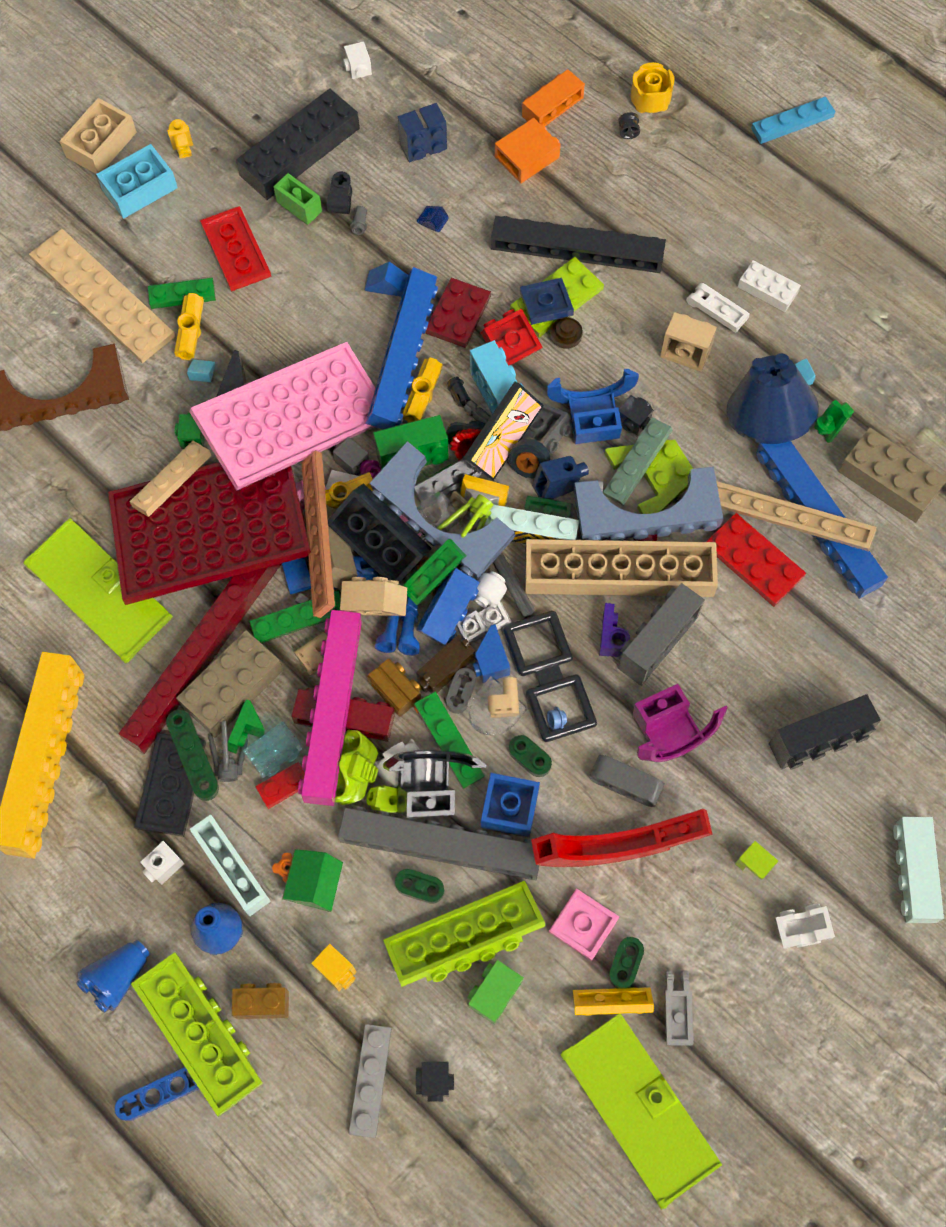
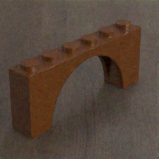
M115 343L93 348V363L87 378L74 391L56 399L40 400L21 394L13 388L5 370H0V431H8L14 427L28 426L35 422L53 420L56 417L74 415L80 411L94 410L101 406L119 404L129 400L120 355Z

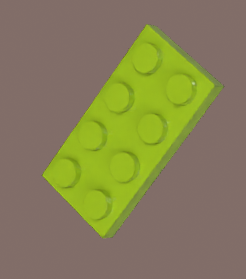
M576 257L542 281L562 278L574 311L604 289V284ZM520 297L510 305V310L514 309L516 312L522 308L530 323L524 303ZM557 319L531 325L536 336L540 338L548 332Z

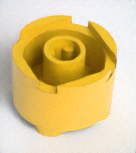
M646 63L640 66L637 72L635 71L630 96L638 112L656 113L667 110L671 102L674 86L672 71L670 69L667 71L659 63Z

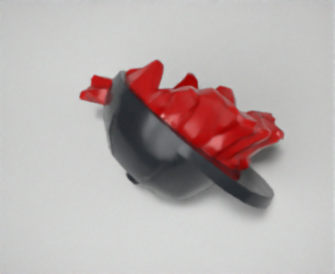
M471 421L468 424L454 422L448 426L446 430L448 444L451 446L450 449L455 451L457 459L465 456L486 425L485 423L480 421Z

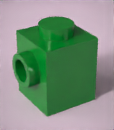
M190 413L179 414V423H175V436H177L181 449H185L192 441L204 447L205 437Z

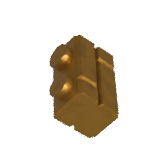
M389 658L368 674L367 679L368 683L383 700L390 704L391 707H394V712L401 717L414 706V703L421 699L420 691L422 689L414 679L408 680L404 675L406 671L399 662L393 663Z

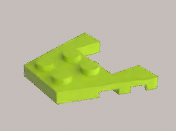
M675 439L666 440L644 474L656 496L638 504L637 509L640 514H653L664 511L675 498H678L688 488V475L693 468ZM634 445L605 449L604 454L614 470L620 467Z

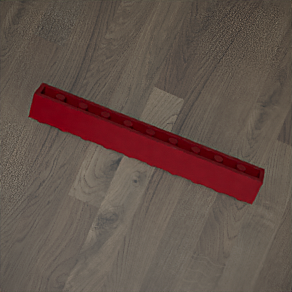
M281 564L233 576L118 733L125 743L143 754L147 752L155 741L157 733H160L165 727L168 715L180 706L176 698L209 666Z

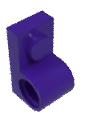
M605 603L599 656L620 657L623 653L621 652L622 647L630 639L628 631L617 627L618 613L614 612L615 604ZM620 639L624 644L618 646L612 640Z

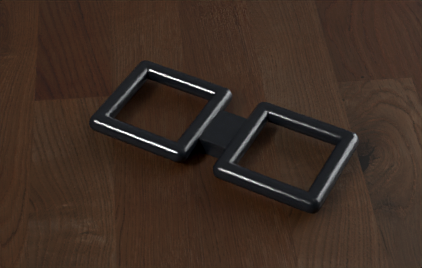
M551 610L504 625L503 632L518 674L520 676H527L535 673L539 686L528 689L526 696L542 740L550 742L596 727L597 720L581 677L575 674L563 678L559 665L571 662L573 656L557 613ZM550 621L562 655L526 666L514 632ZM573 685L586 720L565 726L563 729L559 728L549 731L537 696Z

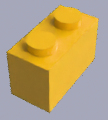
M330 943L311 963L316 971L338 991L342 988L348 989L356 979L354 975L357 972L354 966Z

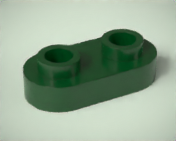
M518 735L511 739L509 743L510 756L531 775L544 777L550 772L552 760L537 744L524 735ZM518 744H524L526 748L524 750H518L516 746ZM538 759L543 760L544 765L537 766L535 761Z
M403 869L395 877L396 889L404 896L429 904L439 902L444 896V885L437 877L412 869ZM410 879L413 884L411 887H405L403 885L404 881ZM430 887H434L437 892L434 895H429L427 890Z
M635 937L624 938L616 951L609 971V980L616 988H628L636 978L644 955V946ZM632 947L635 950V954L633 956L627 955L626 948ZM620 971L624 972L627 976L626 979L619 980L617 973Z

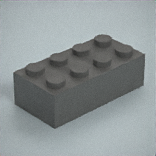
M683 583L677 589L671 588L665 596V603L662 606L657 605L650 615L652 617L648 623L643 622L636 631L637 636L633 641L629 639L621 649L623 653L619 657L621 661L619 670L640 686L646 682L699 617L705 599Z

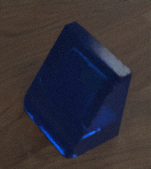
M426 206L417 219V223L435 232H440L448 221L449 216L442 206Z

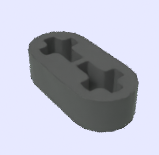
M469 668L459 669L453 678L446 698L447 708L452 713H462L468 707L476 684L475 673ZM467 675L471 682H466L463 689L461 688V679L459 678H464ZM458 693L462 694L461 702L463 704H458L455 707L452 700H456Z

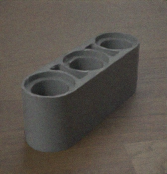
M606 755L598 756L589 776V779L594 783L648 807L656 806L665 785L660 779Z

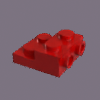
M522 308L516 312L514 309L507 311L502 315L503 319L497 322L495 319L490 320L483 325L484 329L480 332L486 343L495 340L498 348H503L508 366L543 348Z

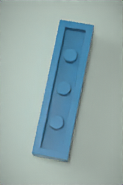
M823 97L754 122L751 129L759 143L762 144L833 118L835 110L828 99Z

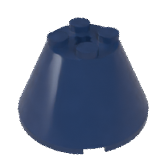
M783 353L754 359L752 366L727 403V419L731 427L743 437L747 435L755 438L756 442L764 444L786 443L802 437L809 431L811 425L817 421L819 413L816 396L796 365L789 359L788 355Z

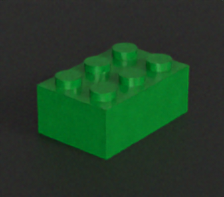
M440 415L373 432L376 455L381 470L407 441L426 457L427 463L424 466L431 464L439 465L449 460L448 437Z

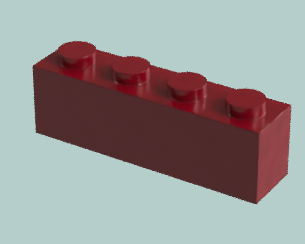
M306 688V690L298 689L291 716L294 724L313 727V723H310V713L312 708L316 709L317 700H314L313 688ZM353 697V699H350L345 734L347 730H358L366 738L389 742L395 717L394 707L385 702L373 704L368 703L363 698Z

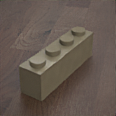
M326 505L327 519H329L337 509ZM328 526L333 587L342 589V581H351L352 577H357L358 574L350 546Z

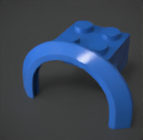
M624 369L622 377L616 383L593 391L575 392L565 390L561 387L560 378H555L547 386V395L551 400L569 404L575 444L620 439L622 425L619 407L616 408L614 397L620 396L634 388L638 382L639 374L630 369Z

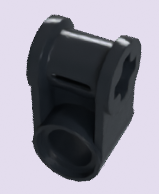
M340 171L332 176L330 192L327 198L328 213L350 214L352 187L350 185V176L346 172Z

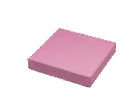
M576 888L550 928L549 933L592 961L616 924L619 916Z

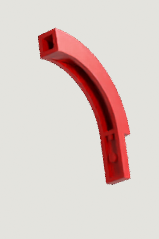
M700 809L627 831L588 836L550 833L531 839L536 865L547 867H584L622 862L669 851L671 847L713 834L707 810Z

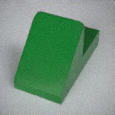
M247 699L228 740V751L237 754L240 746H245L249 734L264 739L265 729L251 701Z

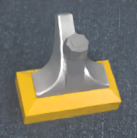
M465 474L460 495L469 501L471 497L476 499L481 494L494 505L505 507L509 486ZM478 518L472 527L477 528L481 519Z

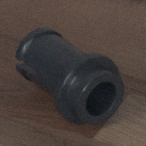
M453 377L447 382V389L452 392L459 407L465 406V400L468 403L471 398L463 386L464 381L459 377Z

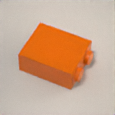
M532 118L495 143V158L520 183H523L560 157L561 144L556 137H553L546 130L542 123Z

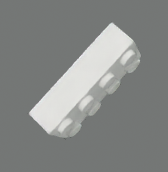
M754 260L740 278L738 288L783 312H786L801 286Z

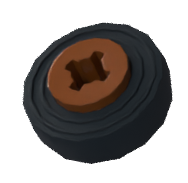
M527 438L518 441L509 453V462L512 469L525 478H535L540 463L550 461L548 449L535 439Z

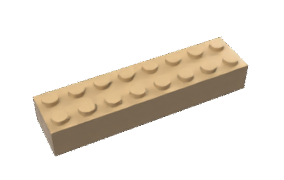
M526 539V594L666 596L671 588L677 589L683 583L701 597H714L718 587L716 542Z

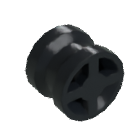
M633 112L622 114L618 119V124L621 127L619 131L620 136L623 139H634L639 136L641 130L638 125V115Z

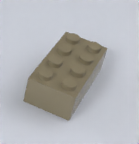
M872 428L866 431L844 459L839 473L915 523L946 483L944 475Z
M245 630L176 699L187 713L216 738L222 732V721L225 720L228 726L240 714L245 700L247 699L252 702L283 671V667L275 655Z

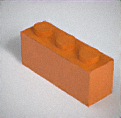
M567 69L523 101L522 117L527 122L535 118L539 123L547 126L584 98L585 83Z

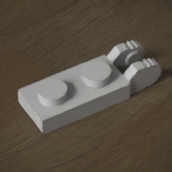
M666 970V990L664 992L666 1046H693L692 991H690L689 972L682 971V991H673L674 975L672 970Z

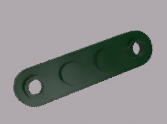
M175 710L168 715L166 724L193 792L200 800H212L219 792V784L190 715L184 710ZM182 718V723L175 724L176 719ZM203 783H209V787L206 790L201 789Z

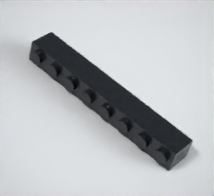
M495 216L491 234V250L568 261L576 257L582 263L661 273L666 239L595 230L594 228H581L572 225H559L529 219H516L508 216Z

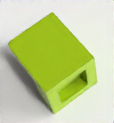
M754 841L735 865L742 871L747 867L762 880L777 864L778 860L759 843Z

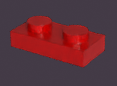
M297 762L255 786L266 807L270 809L296 794L299 781L304 779L305 772L302 770L300 763Z

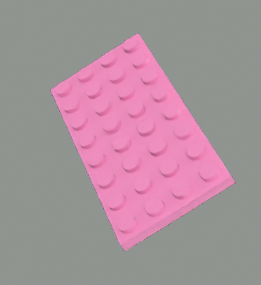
M345 342L196 405L190 409V414L235 489L239 490L306 459L315 450L322 452L344 442L348 437H355L374 428V426L366 424V419L375 386L349 344Z

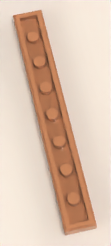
M315 450L302 462L307 537L311 550L309 554L313 616L321 618L335 607L322 453Z

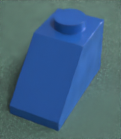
M496 624L490 626L475 654V663H472L476 677H481L482 683L510 675V665Z

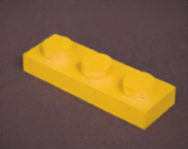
M651 987L573 990L575 1015L642 1014L654 1012Z

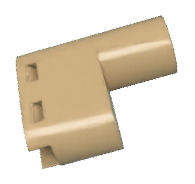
M324 632L294 651L295 656L309 675L318 671L319 663H323L324 659L319 652L321 651L322 641H327V635Z
M504 678L502 680L503 694L488 696V712H490L491 718L519 715L517 678Z

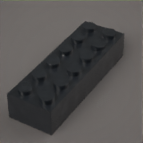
M329 88L237 158L236 163L239 176L266 200L270 199L275 195L274 186L287 173L297 178L359 130L358 112Z

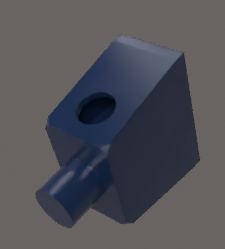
M572 456L540 463L532 487L539 498L554 500L574 491L575 483H578L581 477L589 474L588 466L585 462L576 464Z

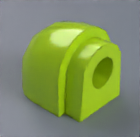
M384 785L370 788L366 798L367 805L376 811L397 812L398 789Z

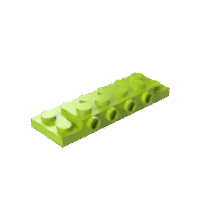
M522 881L388 937L383 941L401 987L424 977H426L427 982L431 980L440 982L447 977V973L454 970L458 972L466 971L471 967V963L480 959L483 962L490 961L495 957V953L501 950L513 951L519 947L520 942H523L522 936L545 927V921L526 882Z
M176 952L131 983L218 1117L263 1084V1081L247 1058L251 1054L242 1040L237 1043L232 1035L236 1032L233 1025L228 1019L224 1021L218 1014L221 1008L213 997L208 999L203 992L207 987L199 976L194 978Z

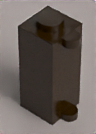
M458 634L416 672L417 683L425 693L428 691L431 694L435 691L438 693L454 678L459 669L466 668L475 659V650L470 646L467 639L462 638Z

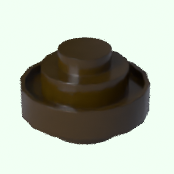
M560 318L552 324L550 337L552 342L559 348L570 349L581 342L583 335L582 326L574 318Z

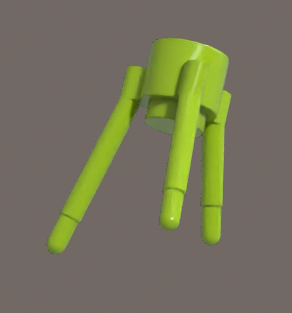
M481 494L476 499L471 497L464 506L446 519L437 529L442 530L468 508L472 507L469 511L474 516L461 533V537L464 538L478 518L481 521L476 531L484 527L492 513L490 510L494 504Z

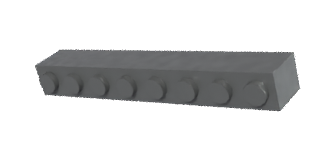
M352 806V809L345 808L338 836L340 843L537 881L540 865L535 863L532 842L529 839L519 842L514 841V838L508 835H499V837L489 836V833L483 830H474L473 833L464 831L463 827L457 825H450L447 828L431 820L421 823L416 822L413 817H405L404 815L400 818L391 817V814L388 812L376 811V814L366 812L367 809L359 806Z

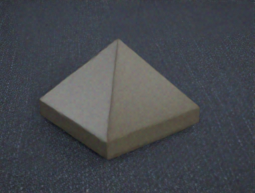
M454 491L443 509L450 515H453L467 501ZM468 508L455 520L459 523H462L470 508Z

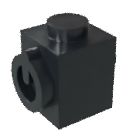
M631 395L620 407L621 425L624 430L638 436L645 429L654 411L648 401Z
M422 1062V1068H416V1095L427 1097V1102H443V1097H449V1090H454V1074H449V1062Z

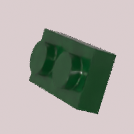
M527 495L524 510L570 518L572 503Z

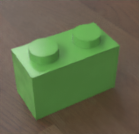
M289 173L274 186L277 203L307 225L322 212L320 196Z
M499 960L494 965L489 963L482 974V977L485 978L480 987L475 985L467 997L470 1000L468 1007L494 1025L524 978Z

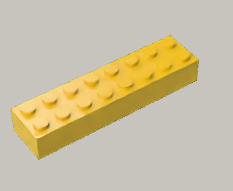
M42 652L0 806V851L6 855L35 859L36 852H39L42 846L41 833L48 823L47 810L49 803L51 804L54 799V782L60 776L61 767L59 763L67 747L65 739L67 733L72 729V712L77 708L78 689L84 682L83 671L70 655Z

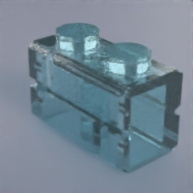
M282 721L244 749L243 752L259 775L264 778L265 776L271 777L280 770L279 766L285 761L291 762L300 755L299 751L302 750V747L294 734Z

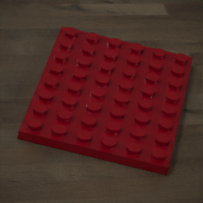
M220 462L199 467L149 517L133 508L130 501L150 481L108 492L121 594L125 605L307 557L311 553L292 465L239 490L235 489Z

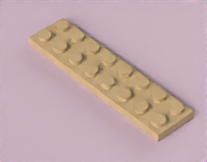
M63 229L29 253L30 258L142 364L176 337L173 330Z

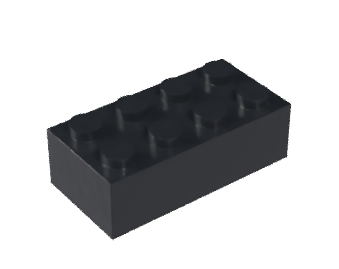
M364 483L354 489L328 519V526L382 577L388 578V580L401 583L432 549L383 501L375 496Z
M865 694L777 729L768 744L781 770L787 767L793 770L804 764L803 761L811 758L812 761L824 757L827 751L833 749L834 752H838L848 747L847 743L852 741L860 743L869 739V734L876 731L875 727L881 719L868 694Z

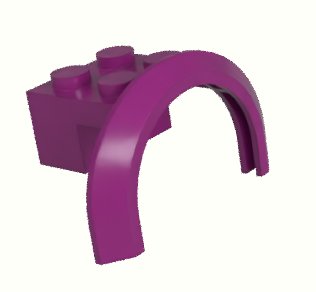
M679 684L635 703L633 717L648 741L638 747V758L642 761L665 762L692 751L718 730L726 715L727 705L713 711L710 722L700 731L688 712L690 702Z

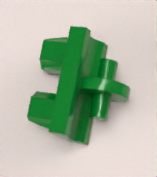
M834 400L823 415L817 419L814 428L818 434L824 435L827 443H830L854 413V410L847 402L840 404L837 400Z

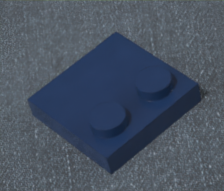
M562 278L520 287V295L531 325L574 315V308Z

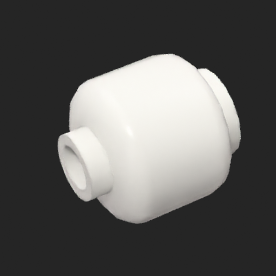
M492 571L483 573L477 580L480 582L477 587L479 592L474 601L484 608L496 606L507 591L505 579Z

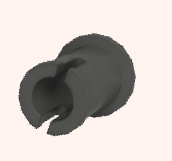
M356 206L354 208L353 221L350 223V228L356 235H362L367 229L365 223L367 209L363 206Z

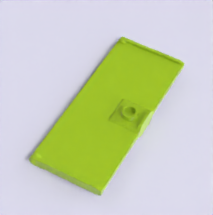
M71 518L62 524L23 562L125 664L173 617L154 598L125 605L122 600L117 562Z
M621 1014L609 1020L574 1046L561 1052L560 1056L577 1078L654 1196L661 1210L666 1209L677 1197L722 1166V1163Z

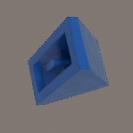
M387 262L369 271L365 291L401 297L408 274L391 262Z

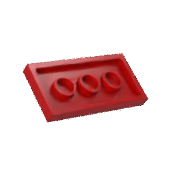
M240 206L200 220L231 292L272 277Z
M737 513L706 541L716 542L717 558L773 607L806 575L803 569Z

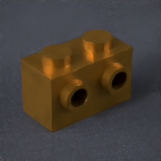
M268 983L266 988H256V984H240L239 989L232 990V1016L235 1019L288 1018L289 991L282 987L281 983Z

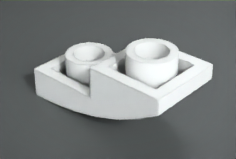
M499 601L496 606H489L480 612H472L461 622L459 621L457 626L463 638L467 639L468 642H472L485 637L491 625L496 624L497 630H499L504 625L512 622L502 602Z

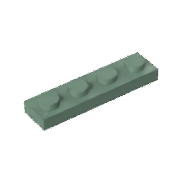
M653 417L651 418L603 491L606 497L623 506L625 505L673 431L671 426Z

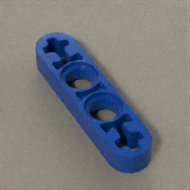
M184 1067L119 1098L115 1104V1114L121 1120L132 1121L199 1088L194 1080L192 1081L195 1085L191 1087L190 1079L186 1075L188 1071ZM176 1077H182L185 1081L184 1089L178 1093L173 1092L171 1082ZM151 1089H157L160 1092V1099L157 1103L151 1105L146 1101V1094ZM140 1095V1102L145 1109L141 1110V1106L138 1105L131 1109V1115L125 1112L122 1113V1109L125 1108V1102L134 1104L139 1101L136 1096Z

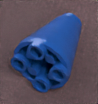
M211 903L196 913L191 924V935L194 943L203 952L211 955L223 954L232 950L242 937V921L238 912L231 906L224 903Z
M135 940L133 943H127L77 972L78 981L76 984L85 994L90 992L96 998L94 1003L102 1012L105 1013L108 1009L114 1011L129 990L131 983L134 982L147 962L146 958L150 953L138 940Z

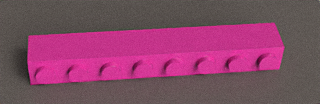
M332 610L331 617L326 618L325 633H328L327 641L323 640L321 646V655H324L323 663H319L317 676L321 677L319 686L315 685L314 700H317L316 709L312 708L310 713V723H313L312 732H308L306 737V746L309 747L308 755L303 757L302 770H305L304 779H300L298 794H301L304 803L334 806L340 769L339 762L342 756L362 626L361 613Z

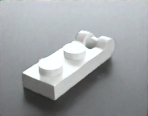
M700 283L695 288V293H691L686 299L690 306L699 308L735 333L747 321L750 313L704 283Z

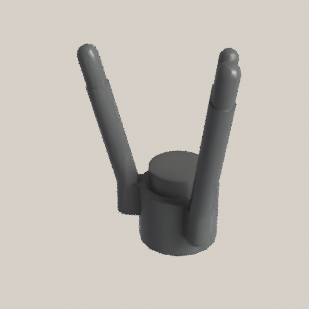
M223 720L221 723L223 760H220V763L213 736L209 735L208 739L215 766V776H218V781L233 782L238 780V775H242L248 739L245 746L241 747L238 763L235 764V760L228 759L226 721Z

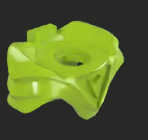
M347 730L344 737L335 802H339L341 805L362 800L366 794L368 783L375 782L379 771L378 767L374 765L378 755L376 747L358 730Z

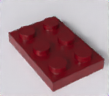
M451 277L425 331L426 334L466 348L491 298V291Z

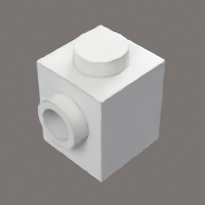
M360 42L344 46L346 59H343L346 72L350 71L352 79L372 75L371 62L365 43Z
M164 841L140 862L145 867L142 871L143 874L152 883L157 880L161 885L184 865L183 861Z

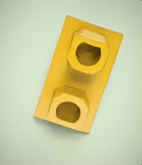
M175 119L169 124V130H167L172 148L178 151L181 159L192 156L190 146L194 145L189 127L183 120Z

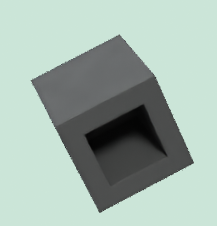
M350 437L344 442L337 444L333 451L335 463L348 474L358 476L361 464L365 460H369V453Z

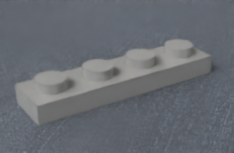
M365 1024L349 1135L376 1138L392 1028Z

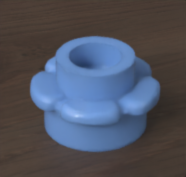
M554 707V710L547 712V722L551 730L563 729L564 725L567 724L566 713L563 710L561 711L559 707Z

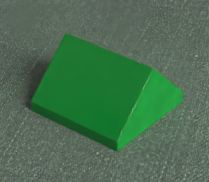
M295 849L282 900L331 912L343 862L325 852Z

